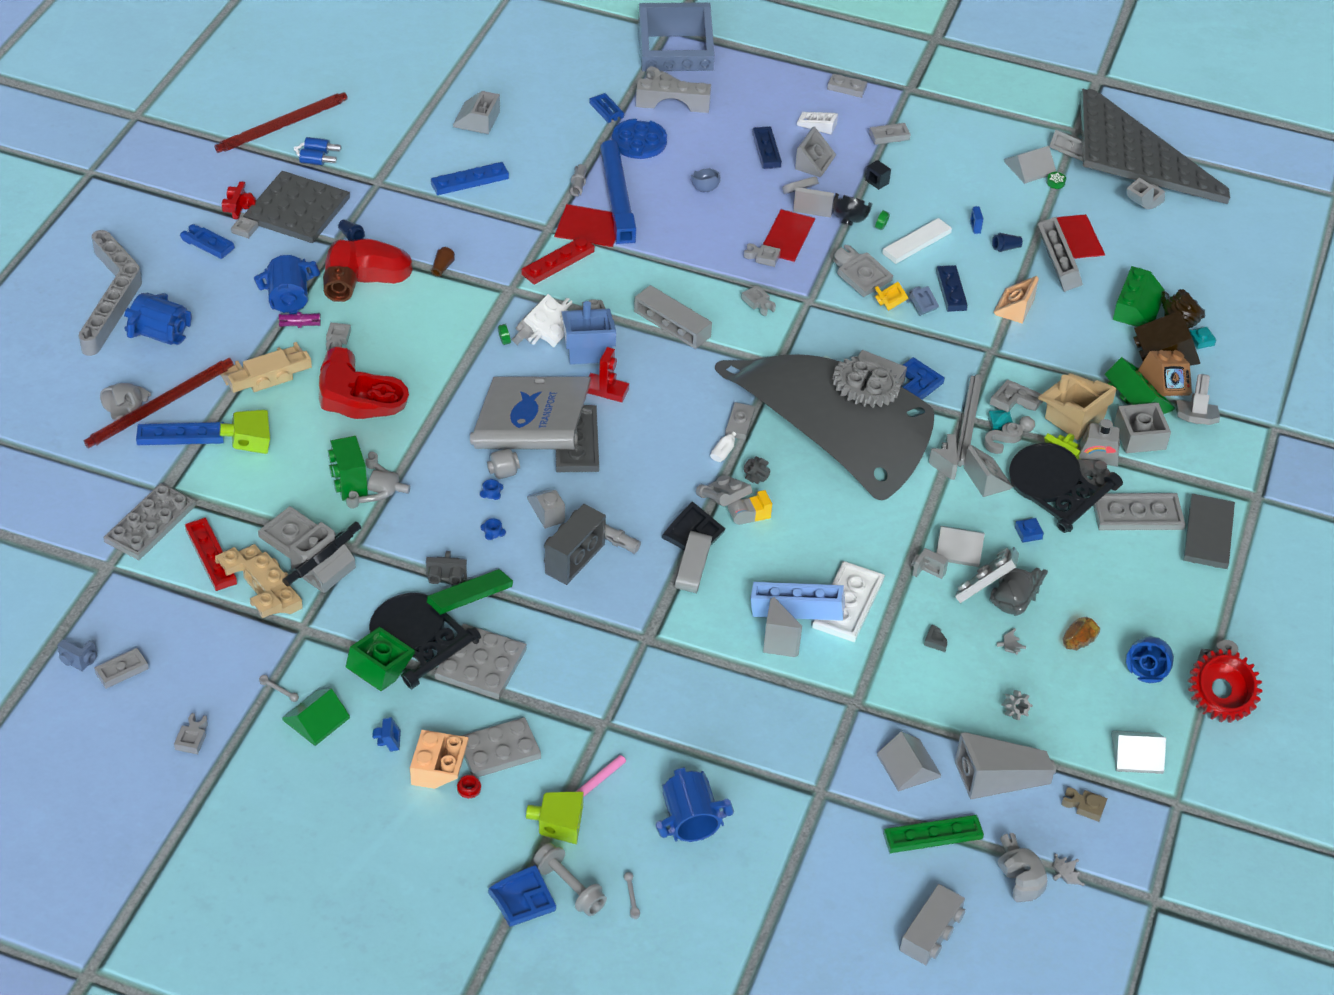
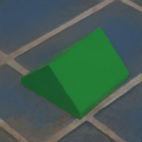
M332 688L316 690L282 717L286 724L314 746L350 719V715Z

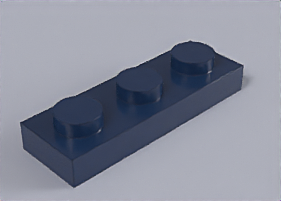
M771 126L753 128L752 134L762 168H780L782 161Z
M956 265L937 266L936 274L947 312L967 311L968 304Z

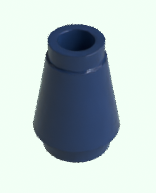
M345 219L341 220L338 224V228L349 241L363 239L365 236L361 225Z
M998 233L992 239L993 249L999 252L1021 248L1023 244L1021 236Z

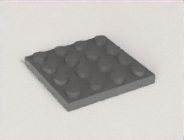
M281 171L259 196L256 204L252 205L243 217L257 221L260 227L314 243L350 199V192Z

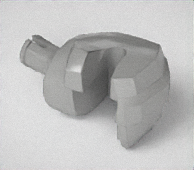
M1010 833L1011 839H1009L1008 834H1005L1000 838L1005 854L999 857L998 865L1007 877L1016 878L1015 887L1013 888L1014 900L1016 902L1033 901L1041 896L1047 887V874L1043 863L1030 849H1019L1014 833Z

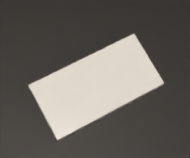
M843 561L832 585H844L845 609L843 621L815 619L812 628L855 642L882 586L885 575Z

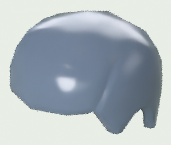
M710 168L694 171V175H691L694 187L701 192L714 190L719 185L721 179L720 173Z

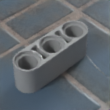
M690 531L675 588L697 594L712 536Z

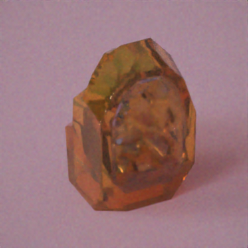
M1081 617L1071 624L1063 637L1066 649L1077 651L1088 646L1099 635L1100 627L1091 618Z

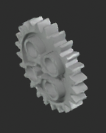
M859 356L858 360L854 357H851V360L845 358L844 362L840 361L838 366L835 367L832 377L834 380L833 385L836 386V391H841V396L847 395V400L854 399L855 404L862 402L863 407L866 404H870L872 408H874L875 404L882 407L883 403L888 406L890 402H894L895 398L898 397L901 384H899L900 379L896 378L897 373H891L892 368H885L886 364L880 365L878 360L872 362L869 357L867 360H863L861 356ZM872 373L868 379L865 390L861 391L862 386H864L868 374Z

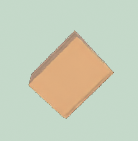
M1035 276L1006 288L994 310V314L1023 324L1035 299L1039 278Z

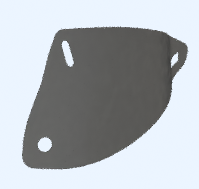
M792 354L757 360H723L715 364V370L723 378L740 385L816 442L843 465L878 500L888 499L903 486L916 469L929 443L934 425V410L929 404L900 387L898 397L895 398L894 402H890L888 406L883 403L882 407H879L877 404L874 405V408L870 404H866L863 407L862 402L855 404L854 399L848 401V396H841V391H836V386L833 385L834 380L832 377L834 370L840 361L819 356ZM733 366L739 369L740 372L733 374L726 369ZM872 373L868 374L864 386H862L861 391L865 390L868 379ZM917 407L925 410V413L916 417H910L907 414V411ZM880 467L886 470L888 477L885 481H879L875 478L874 470Z

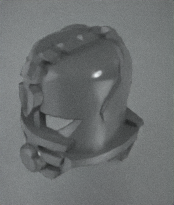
M1014 568L1000 577L998 588H993L990 601L1005 613L1013 614L1014 616L1022 614L1027 609L1031 600L1036 601V594H1039V588L1048 570L1043 569L1041 571L1040 568H1035L1030 573L1026 570Z

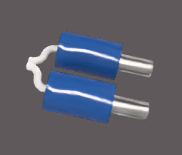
M306 137L304 143L294 147V151L299 156L300 163L321 166L324 165V162L336 163V157L325 155L328 154L329 150L341 151V145L330 144V141L327 139ZM302 146H304V149H301L300 154H299V150H298V149H300Z

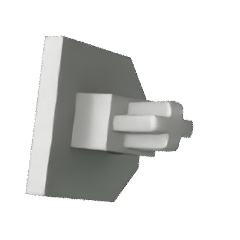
M1198 374L1196 389L1192 395L1191 402L1176 400L1177 417L1195 424L1211 425L1219 423L1220 413L1218 406L1208 404L1209 375Z

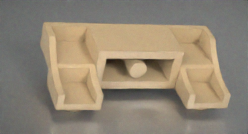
M294 342L293 347L284 350L278 347L275 352L243 361V367L238 361H235L233 366L224 369L222 366H219L218 369L226 386L229 385L233 393L250 387L253 392H257L293 380V373L312 368V363L307 351H303L297 342Z
M255 544L241 551L233 547L215 556V562L223 567L227 576L243 571L244 579L258 594L250 598V604L257 608L261 618L276 613L292 614L302 609V599L291 586L287 587L282 581L283 578L288 576V573L280 569L275 558L272 559L267 552L262 553Z

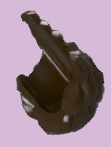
M1179 289L1173 296H1169L1165 290L1162 292L1161 300L1165 316L1181 311L1188 328H1193L1201 319L1205 318V310L1186 290Z

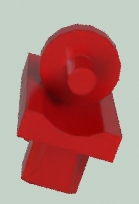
M239 181L237 187H228L227 199H223L221 203L223 212L232 213L233 219H239L243 209H249L252 205L256 204L253 194L244 191L245 182Z

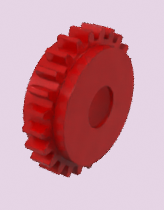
M1219 649L1216 653L1210 651L1207 656L1203 655L1200 661L1198 660L1194 663L1195 668L1190 671V674L1193 676L1188 679V682L1192 683L1193 686L1188 688V691L1195 694L1191 697V700L1197 699L1199 702L1196 708L1201 706L1204 708L1202 714L1205 715L1209 712L1211 713L1210 719L1213 720L1219 716V722H1223L1227 718L1228 722L1231 723L1235 719L1240 721L1244 718L1243 716L1247 717L1251 714V711L1257 708L1256 704L1261 698L1256 695L1261 694L1263 690L1257 688L1262 681L1256 680L1259 672H1253L1252 668L1255 665H1248L1246 663L1247 657L1240 659L1239 652L1231 655L1232 653L1229 649L1224 654L1222 649ZM1216 679H1224L1230 684L1231 694L1227 698H1219L1213 693L1212 684Z

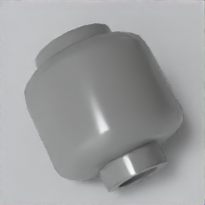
M510 449L491 453V461L487 462L489 473H494L497 479L514 476L517 473V469H520L516 452L513 453Z

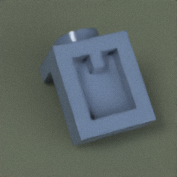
M919 286L909 292V299L906 300L907 303L913 301L920 316L939 307L929 286L924 288Z

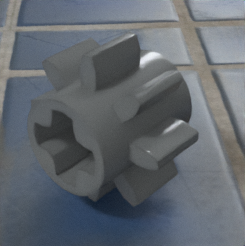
M755 456V459H749L744 465V472L747 473L745 479L756 484L766 481L770 475V469L766 467L769 462Z

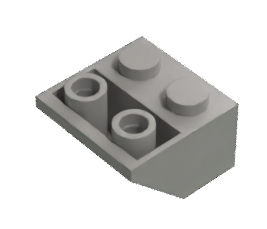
M481 91L464 102L453 123V127L489 134L500 113V94Z

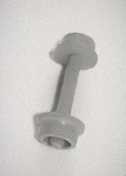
M552 843L542 846L534 857V862L538 865L539 872L542 875H546L555 871L579 895L575 903V908L579 912H584L588 916L598 913L607 901L606 896L602 893V887L599 884H593L585 888L561 864L565 857V851L562 847H556Z

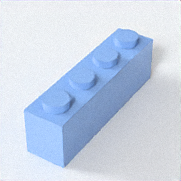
M753 582L751 594L753 617H767L770 599L775 597L795 619L843 621L845 609L844 585Z

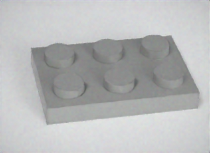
M525 717L462 735L469 737L464 758L471 775L476 778L541 759V752Z

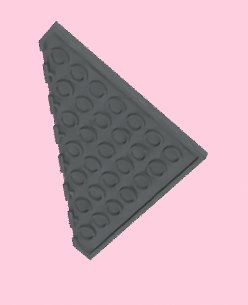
M1082 89L1080 102L1084 167L1133 180L1141 178L1152 185L1228 204L1230 192L1227 186L1105 96L1093 89Z

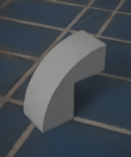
M1138 178L1127 188L1128 197L1145 209L1156 208L1164 202L1165 191L1156 185L1147 183L1141 178Z

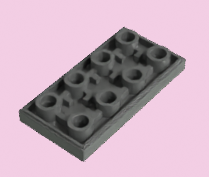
M1197 494L1191 495L1183 561L1228 569L1235 502Z

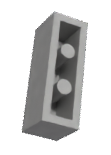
M938 884L902 937L900 951L924 965H927L931 958L936 959L942 948L940 944L943 940L947 941L954 930L953 924L955 921L959 923L966 910L963 909L965 898Z

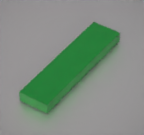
M498 569L431 594L427 597V603L441 615L511 588L513 580Z
M977 815L885 828L883 831L889 854L981 840L984 837Z

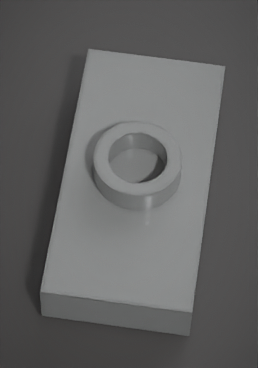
M735 402L725 436L735 432V438L746 440L755 412V406Z

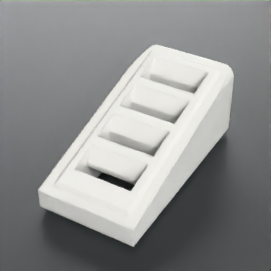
M802 112L797 121V126L808 129L815 126L819 132L831 135L837 125L838 114Z

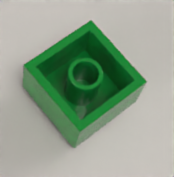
M350 436L330 440L331 449L328 450V457L332 464L329 465L331 478L335 477L336 479L334 480L336 493L340 492L342 501L349 498L350 491L357 492L359 497L368 496L366 465L357 437Z

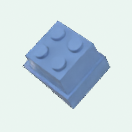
M585 301L583 303V310L561 311L570 364L600 363L606 348L616 346V328L610 309L591 310V302Z

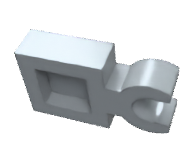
M748 243L747 250L744 251V258H756V263L775 267L781 249L761 245V248L754 244Z
M758 285L742 292L741 299L753 310L759 308L760 313L764 316H767L768 309L775 312V303L769 300L770 296Z
M330 323L326 335L327 351L334 347H342V344L347 345L351 333V325Z
M194 713L189 716V727L182 725L174 743L175 750L193 754L199 753L206 737L204 729L208 725L207 716H203L200 722H195Z

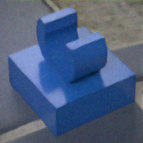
M392 717L385 718L382 722V728L373 729L372 738H378V746L386 745L390 752L397 751L400 748L401 730Z

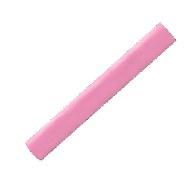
M619 755L575 792H584V796H586L626 763V759Z

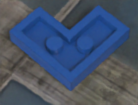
M914 357L903 364V366L907 367L906 377L911 380L903 388L922 400L944 384L945 377Z

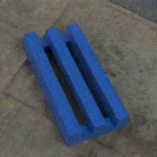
M606 93L590 98V105L607 123H611V119L617 121L618 117L620 119L624 118V112Z

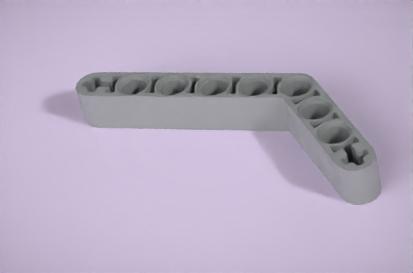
M98 230L92 234L94 253L115 275V278L79 332L81 351L87 356L95 355L101 350L142 285L139 265L111 234L105 230Z

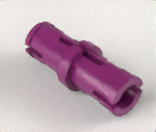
M297 312V314H279V327L298 326V328H302V326H321L320 313L302 314V312Z

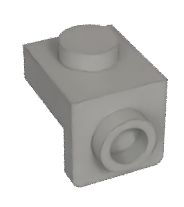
M925 548L920 555L917 554L913 559V576L917 577L924 570L942 579L946 574L949 559Z

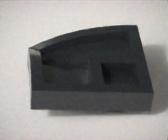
M692 501L667 528L661 538L685 551L690 531L712 536V545L724 533L725 528Z

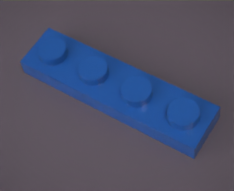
M503 162L433 177L431 178V185L438 196L509 179V172Z
M224 422L138 424L136 442L137 445L224 443V436H219L220 423Z

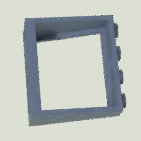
M639 3L638 38L642 71H646L650 66L658 68L659 71H714L715 56L710 3ZM705 36L706 50H649V37Z

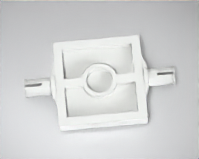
M547 294L523 320L534 332L528 341H532L531 344L535 345L541 338L554 348L565 336L561 311H568L567 309L572 305V300L566 298L560 304Z

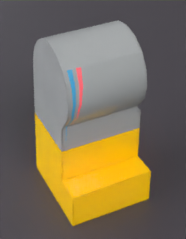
M766 490L757 492V496L744 500L739 499L729 504L728 511L733 521L738 525L771 518L772 502Z

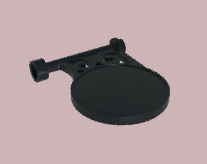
M1037 443L1025 447L1014 456L1009 468V477L1013 488L1021 496L1032 500L1058 519L1057 527L1063 533L1071 532L1073 530L1072 524L1110 490L1116 491L1123 485L1121 477L1115 472H1110L1104 478L1105 484L1101 487L1089 483L1081 474L1080 465L1075 455L1068 449L1052 443ZM1089 491L1093 493L1089 498H1085L1089 495ZM1055 501H1056V508H1057V509H1055L1053 506H1051L1050 504H1048V502H1055Z
M405 593L388 599L376 609L369 624L370 633L381 627L415 650L413 658L421 666L415 671L408 669L401 674L402 680L411 690L420 684L418 679L471 642L478 644L479 639H481V635L475 627L465 630L447 613L440 615L427 603L428 595L422 593ZM445 621L457 632L455 638L452 629L444 628ZM432 649L437 651V655L435 657Z

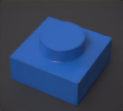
M1036 518L1016 521L1015 529L1022 543L1043 539L1044 533Z

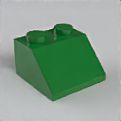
M378 627L350 646L345 668L379 691H383L398 679L413 657L415 650L381 627Z

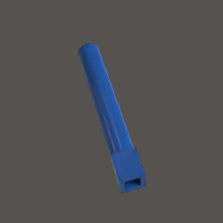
M607 140L601 144L600 151L613 215L616 244L636 243V224L634 214L631 212L619 145L616 141Z

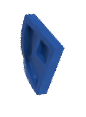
M536 865L519 871L488 889L489 895L499 907L509 927L556 910V904Z

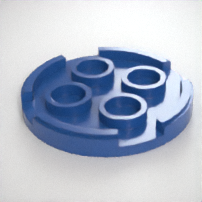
M636 118L619 123L614 128L611 140L618 143L620 154L634 159H646L657 156L664 151L667 145V133L661 125L654 121H637Z

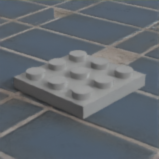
M463 623L461 627H463L466 630L467 628H472L473 626ZM476 628L481 635L479 643L474 644L471 642L441 663L435 671V679L499 700L526 652V644Z

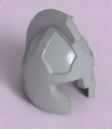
M117 383L104 388L100 393V400L104 409L110 412L111 418L116 421L134 414L140 408L142 402L148 400L151 393L143 387L130 383Z

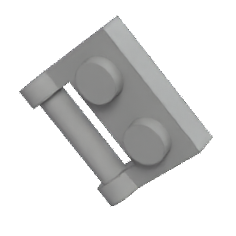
M721 476L717 478V481L707 486L701 484L696 489V494L699 497L715 500L721 506H727L753 493L750 484L729 476Z

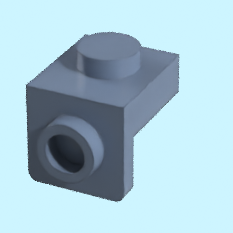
M64 639L57 645L59 658L62 663L67 666L71 665L80 671L91 665L97 657L95 643L89 641L82 649Z

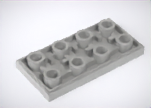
M160 483L103 537L104 542L140 560L196 506V501Z

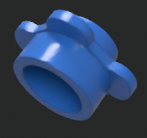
M488 479L482 484L483 490L480 491L482 498L487 497L494 500L501 498L500 492L503 490V485L497 480Z
M488 519L481 525V530L485 532L487 540H493L499 536L503 537L506 534V530L502 528V523L498 519Z

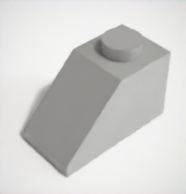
M546 490L527 496V500L545 529L565 522V504L556 490Z

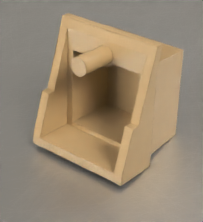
M1070 373L1062 375L1061 380L1041 394L1038 400L1047 403L1045 419L1067 434H1073L1074 438L1079 440L1084 436L1089 424H1100V421L1104 419L1108 406L1114 401L1117 388L1098 380L1093 382Z

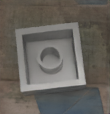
M1159 403L1118 406L1114 425L1120 429V440L1126 453L1167 449L1171 431Z

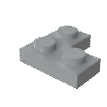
M1007 380L991 397L990 405L997 407L999 410L1009 412L1017 403L1026 409L1036 411L1043 401L1038 400L1041 393Z

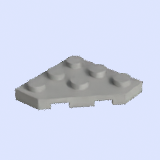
M1015 547L1010 550L1008 548L1001 550L994 561L977 570L978 574L975 577L959 585L955 595L959 603H962L1016 568L1019 553Z

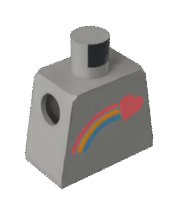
M1108 419L1101 420L1100 424H1089L1079 444V458L1082 460H1101L1107 465L1118 467L1120 429L1113 427L1112 421Z

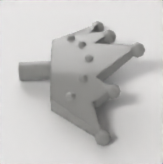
M1013 628L1012 631L1004 635V642H997V647L1004 646L1006 652L1018 655V652L1021 651L1020 649H1026V646L1017 642L1019 637L1014 636L1016 628Z
M1055 854L1053 869L1058 874L1053 876V879L1056 881L1062 877L1067 884L1084 886L1085 883H1082L1077 878L1080 875V871L1074 872L1079 859L1065 863L1066 857L1059 859L1058 854Z

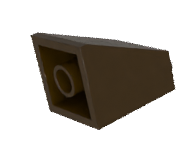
M1181 311L1134 328L1137 336L1133 337L1137 348H1142L1139 351L1142 361H1144L1149 351L1177 350L1184 355V358L1190 365L1201 364Z

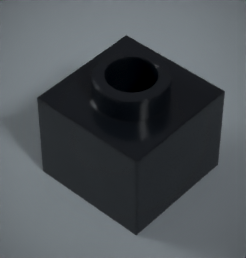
M877 160L867 166L865 181L879 190L889 184L891 169Z

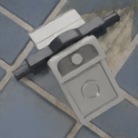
M289 506L258 530V536L290 558L292 571L282 579L287 587L298 578H303L325 593L356 568L355 558L345 543L353 537V534L361 529V525L358 522H354L346 530H342L336 535L334 530L324 523L320 522L317 525Z

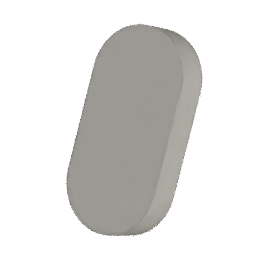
M815 176L787 184L782 189L784 194L795 192L796 187L806 189L818 185L819 182Z

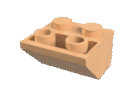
M421 730L410 766L411 785L435 789L458 779L469 737Z

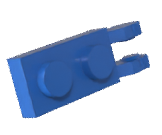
M191 224L188 227L189 232L182 231L180 233L182 240L186 243L193 244L220 259L224 258L234 249L232 241L195 224Z

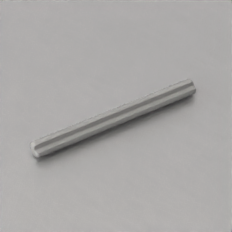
M977 374L970 377L957 446L959 467L965 464L967 448L970 446L982 383V379Z

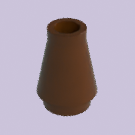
M442 247L437 250L433 267L431 268L432 274L441 276L455 261L453 250L448 247Z

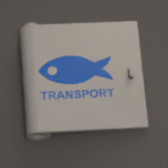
M493 377L474 432L470 434L471 445H474L475 449L576 450L578 445L577 425L590 386L591 377Z

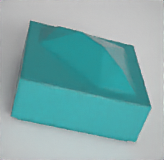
M996 410L988 412V419L992 430H1002L1005 424L1013 423L1010 411Z

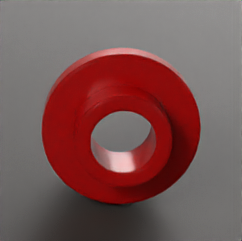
M466 775L458 782L457 791L464 798H474L481 792V783L475 776Z

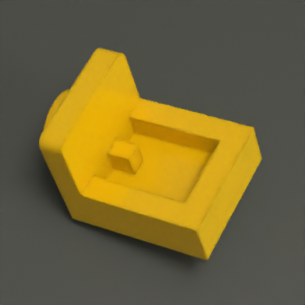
M899 282L883 291L878 286L875 287L877 292L875 298L880 306L885 305L888 311L909 299Z

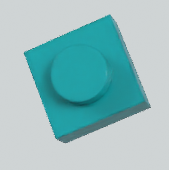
M1208 327L1189 330L1196 349L1215 346L1216 338Z

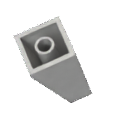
M966 732L960 735L955 764L970 800L1051 784L1053 775L1056 773V766L1054 761L1050 760L1047 751Z

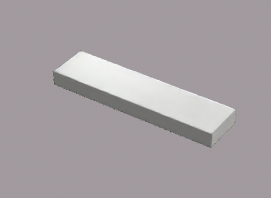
M937 218L885 247L883 255L897 264L951 233L952 228Z

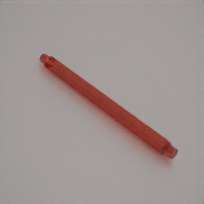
M345 92L336 93L246 130L239 135L229 137L214 146L217 153L226 152L243 143H248L277 131L284 126H289L323 110L341 104L348 99Z
M227 358L224 361H219L122 418L92 433L89 438L83 440L85 446L89 449L94 445H99L101 442L220 374L227 372V369L234 366L232 360Z

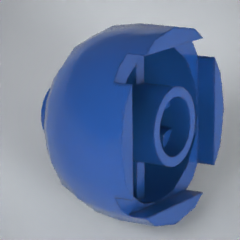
M1153 636L1142 637L1134 642L1126 657V664L1131 674L1134 673L1139 676L1138 680L1146 683L1162 681L1170 673L1174 661L1172 649L1166 641Z

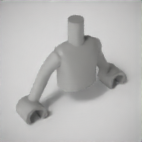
M369 452L368 458L365 460L366 466L369 469L376 470L370 476L368 490L378 494L359 497L357 492L350 491L346 504L349 508H356L359 506V503L383 500L392 496L395 491L409 494L410 485L399 483L398 474L388 471L379 465L378 455L375 452Z

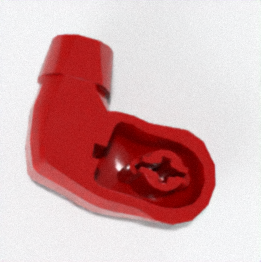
M334 347L327 351L319 375V402L323 410L340 413L353 419H366L395 415L405 408L409 391L402 380L392 376L356 372L355 355L347 348Z

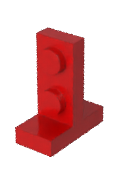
M606 348L600 359L599 375L590 373L591 382L587 393L622 403L629 391V383L616 380L617 374L614 373L617 365L615 349Z

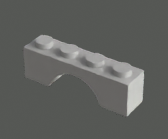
M638 78L636 107L655 108L660 101L674 98L683 101L691 112L709 113L711 84Z

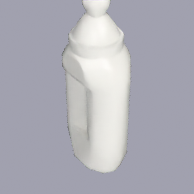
M732 432L720 439L710 454L713 460L717 462L725 460L735 445L736 433Z

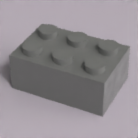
M586 504L575 510L566 523H562L558 531L552 537H549L544 544L545 574L568 585L605 545L606 515Z

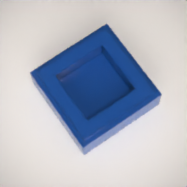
M980 206L973 207L970 223L974 234H981L983 216Z

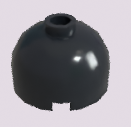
M835 193L833 211L837 217L842 219L841 223L852 226L853 222L860 223L868 217L873 203L869 202L867 206L864 205V200L843 195V198H839V193Z

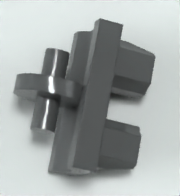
M446 551L445 557H426V577H428L429 583L438 584L441 582V578H449V583L452 585L462 583L463 579H467V560L452 558L451 551Z

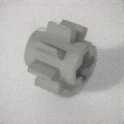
M1014 690L1013 695L1005 694L1006 699L1001 705L1007 710L1005 712L1006 716L1013 715V719L1020 720L1021 715L1029 716L1028 711L1030 707H1033L1028 701L1029 695H1021V691Z

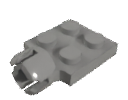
M844 245V248L840 247L835 253L833 261L840 267L837 274L863 297L876 291V286L881 288L893 280V275L867 252L859 254L850 245Z

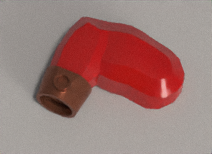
M373 239L337 240L329 248L325 261V272L323 275L324 294L334 302H344L352 297L356 282L392 284L403 282L413 271L411 257L403 249Z

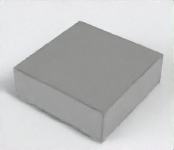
M240 217L231 227V233L249 239L258 228V222Z

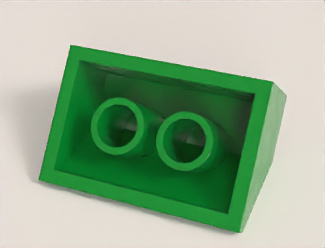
M1131 266L1118 298L1113 320L1135 327L1156 320L1162 304L1161 297L1164 288L1151 271Z
M1123 357L1104 374L1109 379L1107 383L1117 388L1116 391L1119 390L1121 392L1119 397L1127 404L1159 403L1163 414L1175 409L1172 403L1165 396H1161L1138 371L1139 368Z

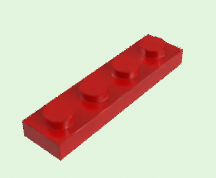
M581 236L521 269V273L535 285L594 253L595 246Z
M206 517L185 524V530L215 591L236 585L237 580L234 573L227 576L223 567L215 562V556L223 553Z

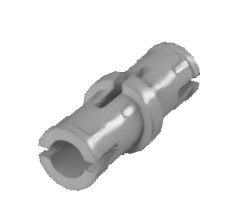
M582 164L576 165L574 174L571 177L572 186L570 193L573 196L581 195L583 186L586 184L585 175L587 168Z
M607 524L605 525V539L612 542V545L616 547L620 546L633 554L637 553L641 541L626 535L625 531L621 529L617 530Z

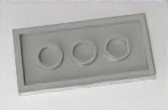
M1106 493L1093 505L1099 530H1184L1185 521L1177 493Z

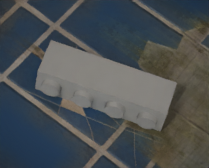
M1054 217L1037 223L1043 243L1064 292L1082 286L1079 269L1057 218Z
M648 286L635 296V313L694 349H697L711 337V321L653 286Z

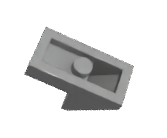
M947 434L946 442H942L941 449H931L929 463L953 480H955L958 466L956 434Z

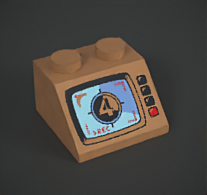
M1177 350L1149 351L1138 371L1161 396L1190 395L1192 393L1190 363L1184 358V355Z

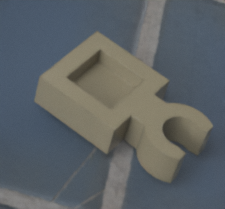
M1068 787L1065 795L1072 799L1063 797L1061 805L1066 808L1076 807L1078 808L1076 814L1099 822L1108 798L1086 790L1081 795L1075 789Z

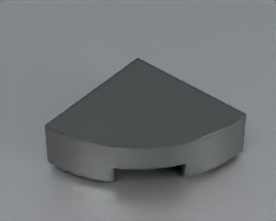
M931 625L924 646L946 652L947 638L941 633L940 628Z

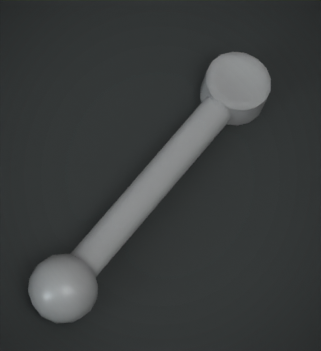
M267 675L259 677L261 685L267 684L288 696L292 702L298 701L299 696L297 693H290L269 681Z
M627 872L624 875V879L627 881L632 907L630 916L633 919H637L640 916V910L636 907L632 884L634 876L631 872Z

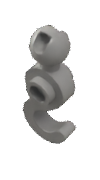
M1024 416L1020 419L1019 424L1007 423L1003 426L1002 431H989L985 436L984 447L991 453H1003L1004 445L993 441L1017 443L1021 440L1023 431L1031 432L1034 429L1035 421L1029 416Z

